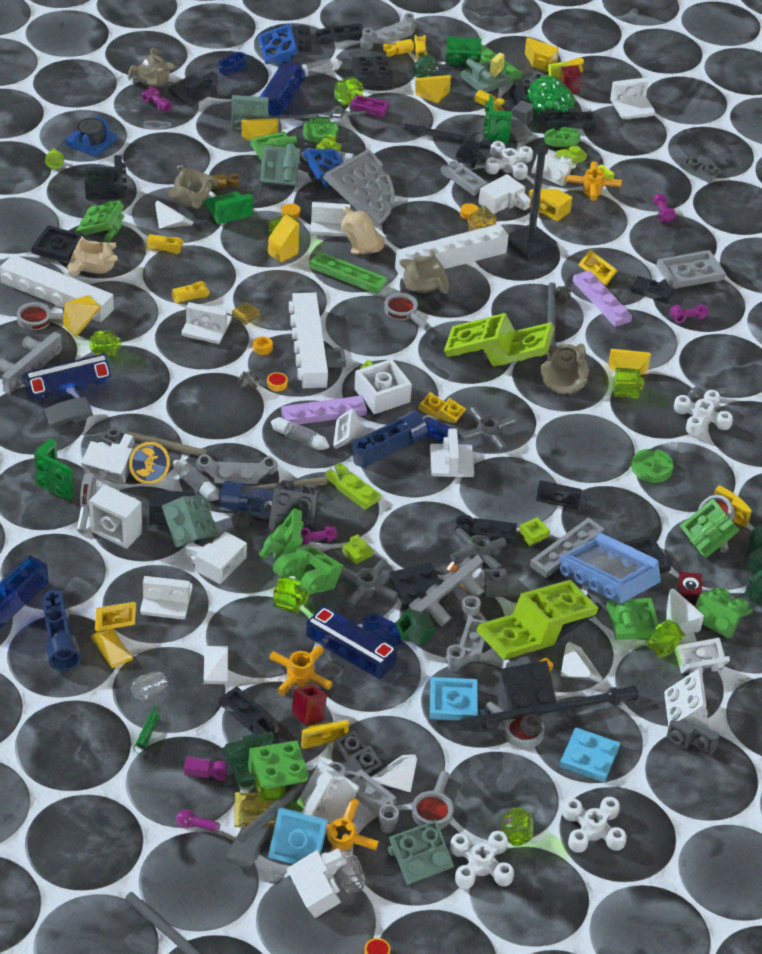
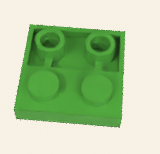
M285 131L251 139V146L261 161L263 146L287 148V144L297 143L296 136L288 137Z
M119 200L115 202L109 201L100 206H91L80 221L76 232L86 236L107 230L104 239L110 242L114 235L118 234L122 226L124 214L120 212L124 205Z
M711 499L680 525L693 545L697 547L705 558L740 531L714 499Z
M294 508L284 523L279 525L275 532L268 536L264 542L263 549L259 553L262 559H266L273 552L274 566L276 560L281 555L292 553L297 547L301 546L303 541L301 530L304 524L302 521V511Z
M651 598L629 599L622 604L613 600L607 601L606 608L615 640L660 637L661 630Z

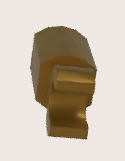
M231 174L229 176L210 175L219 182L218 186L213 185L211 189L239 188L238 174Z

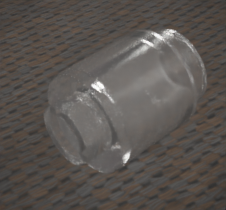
M160 671L150 672L133 679L130 687L131 693L134 698H138L140 701L147 700L163 693L164 689H167V680Z
M345 854L343 856L347 863L336 870L341 887L347 893H356L364 888L365 876L358 857Z

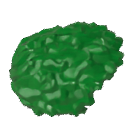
M540 76L528 88L527 98L530 104L534 105V110L538 116L541 115V111H545L547 108L562 112L568 111V108L574 109L575 98L571 90L553 76Z

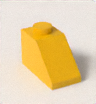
M528 37L526 39L525 55L532 67L549 72L548 64L557 63L559 48Z
M533 189L529 191L530 208L532 203ZM541 189L538 212L558 222L571 212L573 197L559 189Z
M288 214L283 216L268 238V253L280 263L298 254L299 223Z

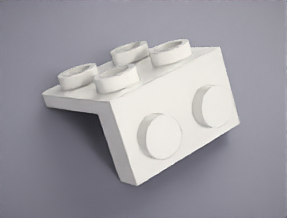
M646 78L613 82L610 100L622 119L629 120L655 114V110L646 97L648 80Z

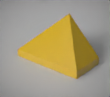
M451 76L416 78L415 95L438 103L450 92Z
M278 118L242 120V137L249 141L252 138L278 133Z
M589 250L578 264L584 270H590L605 286L618 271L592 250Z
M90 295L64 302L63 326L76 338L102 307Z
M611 349L608 367L628 382L648 371L651 353Z
M129 602L96 608L95 630L103 631L135 625L136 603Z
M114 629L91 634V639L111 668L133 660L132 655Z
M348 720L317 722L302 730V749L332 743L348 734Z

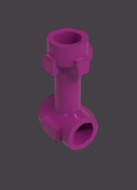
M151 87L142 92L144 102H155L157 108L163 112H168L171 109L170 101L164 97L160 98L156 87Z
M661 193L656 194L653 198L654 206H658L661 210L658 212L660 222L673 221L676 219L674 208L667 207L668 199Z
M701 304L696 306L695 309L682 310L680 305H674L670 309V316L676 323L684 322L686 317L697 316V319H703L708 317V308L706 305L703 306Z
M334 526L323 527V531L312 533L308 528H302L301 537H303L301 546L310 545V542L325 539L326 542H331L337 539L336 528Z

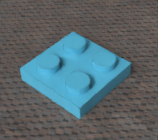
M430 678V719L460 721L462 718L478 716L477 679Z
M575 727L559 767L605 783L618 753L620 742Z
M280 807L268 858L295 864L316 850L321 855L329 819Z

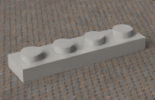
M587 518L531 559L530 567L547 578L560 568L559 555L565 556L567 553L592 541L599 532L604 534L605 529L590 518Z

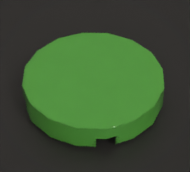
M317 117L309 119V122L303 124V135L310 142L319 144L323 139L328 138V134L336 138L338 137L339 127L337 123L330 122L328 118Z
M562 127L560 131H555L553 128L544 134V141L546 144L556 147L572 146L579 143L580 133L573 128Z
M643 449L634 454L631 468L636 477L650 483H660L671 477L673 460L665 452L657 449L656 451Z

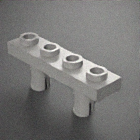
M53 332L43 342H39L30 336L25 337L22 347L31 352L16 364L0 358V371L4 373L2 375L3 391L11 394L29 378V373L37 372L55 355H58L62 350L61 334Z
M478 555L473 559L470 557L466 558L459 565L461 568L457 572L450 571L444 576L442 584L439 586L434 584L426 591L428 594L422 600L418 597L409 607L423 613L429 612L442 627L451 619V616L439 604L441 598L457 585H462L471 596H476L477 598L485 591L472 577L473 573L483 563V560Z

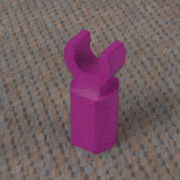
M186 757L184 775L203 778L212 776L218 780H225L227 762L216 761L214 763L208 759Z

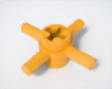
M595 161L591 162L590 169L586 171L584 176L566 175V182L583 184V192L590 196L592 201L597 200V196L601 194L604 186H622V180L605 178L604 172L598 169V163Z
M317 645L310 654L305 651L294 652L290 659L275 651L270 654V660L287 668L288 678L277 689L279 695L285 696L293 686L304 687L310 684L311 681L327 690L331 688L332 681L315 673L313 663L324 652L320 645Z
M350 798L343 818L336 819L331 824H327L326 834L329 843L332 845L330 852L336 849L342 852L348 851L354 844L377 850L379 841L357 834L356 826L352 823L359 805L357 799ZM341 830L347 833L342 836V840L336 838L338 836L337 832Z

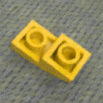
M431 392L428 393L418 407L422 412L450 423H456L466 411V408L449 398L445 402Z
M718 485L714 495L726 497L734 507L735 515L733 522L747 527L752 511L750 507L737 495ZM717 501L718 505L724 511L728 512L727 504L722 501Z

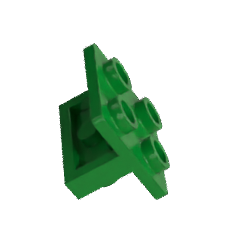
M447 36L445 63L457 66L459 64H466L469 58L476 63H480L482 39Z

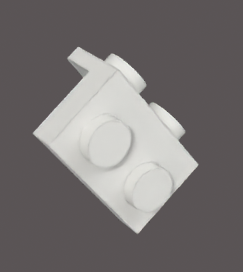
M548 149V154L545 155L543 178L565 186L567 183L566 175L570 174L571 169L576 168V164L572 163V159L565 156H556V152ZM537 157L531 171L534 174L536 172Z
M720 638L677 645L674 648L681 674H691L697 669L702 673L706 669H711V672L724 669V666L730 661L729 656H724Z

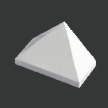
M156 201L155 206L159 229L191 226L194 223L169 206Z
M351 409L337 418L334 448L337 449L351 444L366 435L355 410Z
M672 588L667 601L665 628L689 632L701 631L704 615Z
M568 642L565 646L561 676L601 683L603 678L583 649Z
M205 646L204 684H227L228 646Z
M402 755L371 778L383 787L411 792L417 757L416 755Z

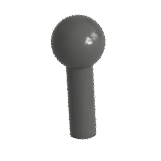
M693 387L689 390L688 397L690 400L697 402L700 399H704L705 393L709 390ZM726 388L709 389L717 391L720 396H727Z

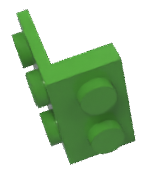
M718 587L717 589L714 588L701 593L695 608L704 615L702 624L727 638L732 637L740 618L751 614L753 608L749 606V602L730 596V592Z
M297 740L250 748L248 769L250 775L257 774L262 788L267 789L306 782L308 780L309 774Z

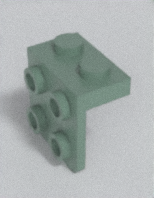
M183 496L162 505L175 547L184 546L198 539L218 537V527L212 518L210 503L204 496Z

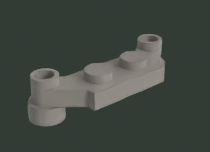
M406 13L401 22L383 27L377 31L364 28L360 38V47L372 49L374 43L390 44L411 36L415 32L414 14Z
M202 454L196 461L197 469L201 473H207L215 480V485H223L225 480L241 482L247 486H258L259 480L266 475H273L278 469L277 461L271 456L265 457L259 463L215 462L209 455ZM207 460L208 463L203 465L201 461ZM271 462L273 465L268 467L265 464Z
M466 596L463 599V619L466 621L460 645L455 644L447 648V667L452 672H457L467 663L475 659L480 660L485 640L476 630L479 624L488 621L485 620L480 612L481 602L476 596Z
M332 762L328 764L359 786V790L354 798L379 817L380 829L385 833L393 832L399 817V810L394 806L396 797L362 770L358 772L345 771V767L341 763Z

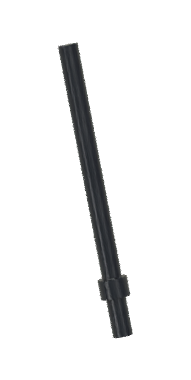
M405 123L404 126L405 131L415 132L420 136L429 135L462 143L469 137L427 128L426 125L421 124L417 126ZM483 140L481 147L491 148L493 141ZM504 144L505 149L511 148V145Z

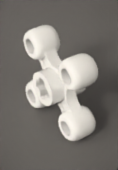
M493 142L490 151L492 157L488 158L485 162L486 173L494 175L501 169L506 173L513 172V176L517 180L525 179L528 167L524 163L531 162L533 150L528 146H524L517 152L512 148L505 149L503 142Z
M715 390L707 391L704 399H700L696 403L691 402L690 398L686 395H679L675 399L674 410L678 414L690 413L692 415L686 424V431L690 435H699L702 432L703 426H708L710 422L715 423L716 427L720 430H728L733 421L731 413L727 411L716 412L714 410L720 402V394Z
M606 797L602 800L600 809L592 808L588 811L583 809L581 802L577 799L571 798L565 801L562 812L564 818L572 822L577 821L582 827L572 831L569 836L568 845L572 851L577 853L586 850L589 840L596 841L601 838L606 841L607 846L613 851L624 848L626 844L625 831L617 827L612 828L607 823L608 820L616 818L619 814L620 803L616 798Z
M495 831L490 834L487 844L479 843L475 846L470 843L469 838L464 834H455L451 838V853L457 857L463 856L469 862L468 865H463L456 871L455 882L460 888L468 889L475 883L476 876H486L488 874H491L495 882L500 886H508L512 883L514 878L513 867L508 863H499L495 859L496 854H502L507 849L508 838L505 833Z

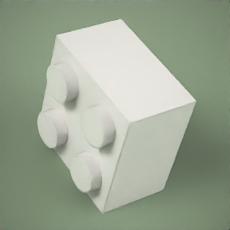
M392 359L356 370L354 389L359 396L363 397L364 402L373 414L410 403L412 383Z
M106 485L89 500L91 532L126 549L142 534L141 501Z

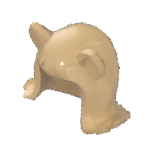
M345 206V217L341 222V230L345 232L352 244L351 254H372L381 251L385 241L375 229L371 217L364 211H353Z
M81 236L69 260L68 274L76 276L80 274V271L95 274L109 272L112 270L115 261L118 260V257L113 253L116 243L87 241Z

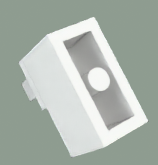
M505 175L480 188L479 204L495 214L506 207L512 208L516 206L526 210L530 207V198L524 193L525 186L509 175Z
M125 434L120 444L112 443L111 447L103 442L96 443L91 441L81 462L84 473L95 474L96 477L125 484L130 473L128 458L134 449V437Z
M226 531L219 538H215L212 544L208 542L202 547L190 542L185 547V556L195 564V571L219 584L247 558V543Z
M339 849L321 855L316 850L287 868L305 906L314 918L341 903L337 895L340 889L333 875L347 861Z

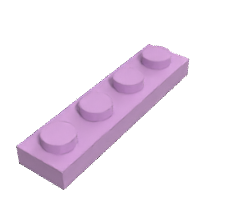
M590 270L573 275V282L614 327L631 322L632 315Z
M362 396L281 406V414L283 419L290 421L293 426L336 420L351 409L355 410L357 416H366L367 408Z

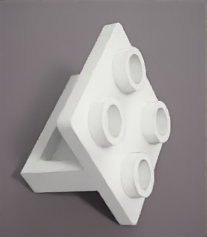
M312 202L311 234L347 237L345 232L341 230V222L345 217L344 207L350 208L351 204Z
M189 302L186 306V324L182 330V336L220 344L231 322V316L227 315L226 310Z
M448 429V437H444L443 444H430L432 476H474L472 445L458 444L457 429Z
M144 576L143 601L140 613L149 616L185 619L192 592V583L184 580Z
M697 669L664 692L668 726L671 720L687 721L705 728L709 726L702 672Z
M319 762L297 804L304 808L302 813L329 819L328 823L331 824L336 819L343 818L350 798L355 797L359 786L326 763Z

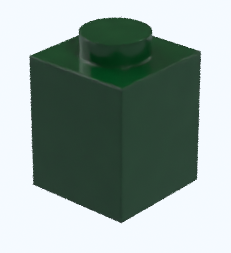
M410 608L395 622L402 640L421 646L436 631L429 614Z

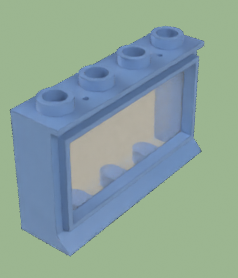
M600 532L592 541L567 553L565 556L559 555L562 575L619 604L661 582L657 559Z

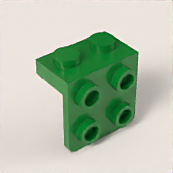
M489 95V101H485L486 113L483 118L484 137H487L488 141H500L509 145L512 111L494 110L493 95Z
M232 192L208 198L204 201V205L217 224L253 216V197L250 193L240 195L239 192Z
M49 438L34 453L36 485L57 494L59 497L71 500L74 496L73 470L71 467L58 461L57 441Z

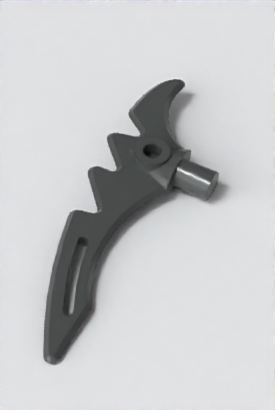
M335 106L329 112L279 115L277 118L315 119L317 117L331 118V116L342 118L343 115H362L366 111L349 112L340 106Z

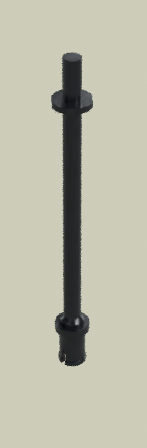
M635 685L618 689L611 687L604 694L488 714L486 709H481L479 716L460 719V725L462 728L482 725L484 730H488L490 723L606 702L616 706L620 702L638 700L639 692Z

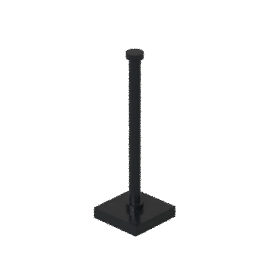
M543 145L536 148L538 156L529 225L508 234L507 245L526 261L533 260L557 248V241L536 225L545 155L548 154V148Z

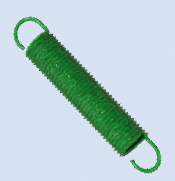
M154 707L135 744L139 749L146 748L160 717V713L153 711Z

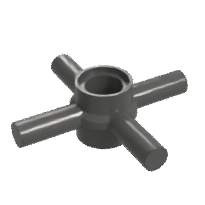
M475 406L470 408L469 412L479 424L477 429L459 434L460 441L464 442L478 437L484 443L494 442L501 452L506 451L508 446L498 434L500 429L517 424V418L513 416L498 421L495 416H483Z
M462 528L456 529L455 535L467 545V548L452 553L450 555L452 562L468 557L473 559L478 555L483 560L482 564L487 563L492 569H502V565L490 555V551L506 546L504 538L490 541L485 536L475 535L470 537Z
M381 559L373 569L364 568L358 574L343 567L340 576L355 582V587L357 588L347 599V606L352 608L361 597L371 598L376 593L393 601L397 599L398 592L379 584L378 576L388 565L386 560Z

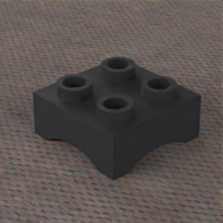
M360 56L352 58L351 70L355 77L357 90L370 86L392 88L393 75L387 56Z

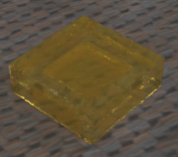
M244 302L232 310V316L247 325L260 316V311L249 303Z

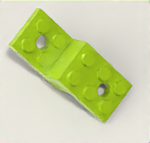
M506 313L452 326L444 353L447 357L483 349L493 367L506 365L511 362L523 361L527 358L547 354L555 328L552 322L515 331Z
M571 580L521 593L512 615L481 623L476 631L503 660H507L555 645L563 624L596 615L598 607Z

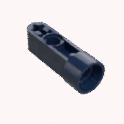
M412 411L396 421L355 440L352 444L353 463L359 467H366L408 445L428 436V429L424 419L418 412Z
M225 480L221 492L220 510L235 513L240 511L270 517L271 505L267 501H272L274 490Z
M50 590L42 598L49 638L46 645L50 667L54 670L68 671L77 667L81 662L79 641L73 635L69 608L62 593L59 590Z

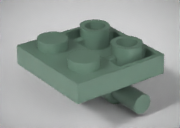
M469 58L466 64L471 68L461 71V78L478 91L482 90L488 93L510 84V77L501 71L496 77L490 74L491 62L489 61L480 64Z
M232 95L231 129L242 130V120L269 119V98Z
M287 144V148L263 146L260 183L297 187L300 149L294 148V144Z
M436 820L389 837L392 846L388 847V852L390 856L396 855L407 885L454 867Z

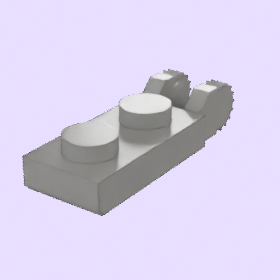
M452 161L449 167L447 165L441 167L442 175L447 179L450 178L474 196L480 193L481 187L488 184L481 177L458 162Z

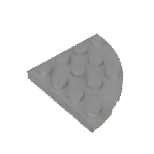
M367 149L326 172L323 178L357 211L366 212L377 228L387 219L394 205V188L390 176L386 175L381 168L383 166L381 161L370 149Z

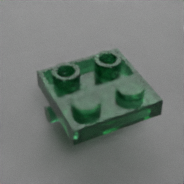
M272 731L256 735V733L241 737V740L226 743L225 747H223V755L238 789L260 784L257 774L250 775L248 769L250 748L273 745L274 735Z

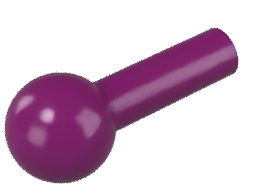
M188 809L181 810L176 816V823L181 828L194 826L218 832L220 829L219 822L196 817Z

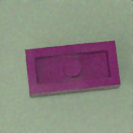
M356 94L350 102L349 109L357 112L366 111V114L383 118L389 109V102Z

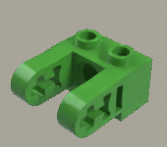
M307 544L297 547L295 552L281 555L273 566V572L282 578L295 576L296 579L300 580V589L308 594H314L334 589L344 565Z

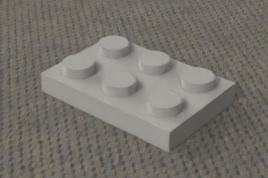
M710 250L657 260V267L668 284L674 287V289L725 280L726 273Z

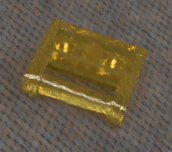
M235 792L234 827L242 828V825L252 823L284 793ZM277 814L265 825L275 826Z

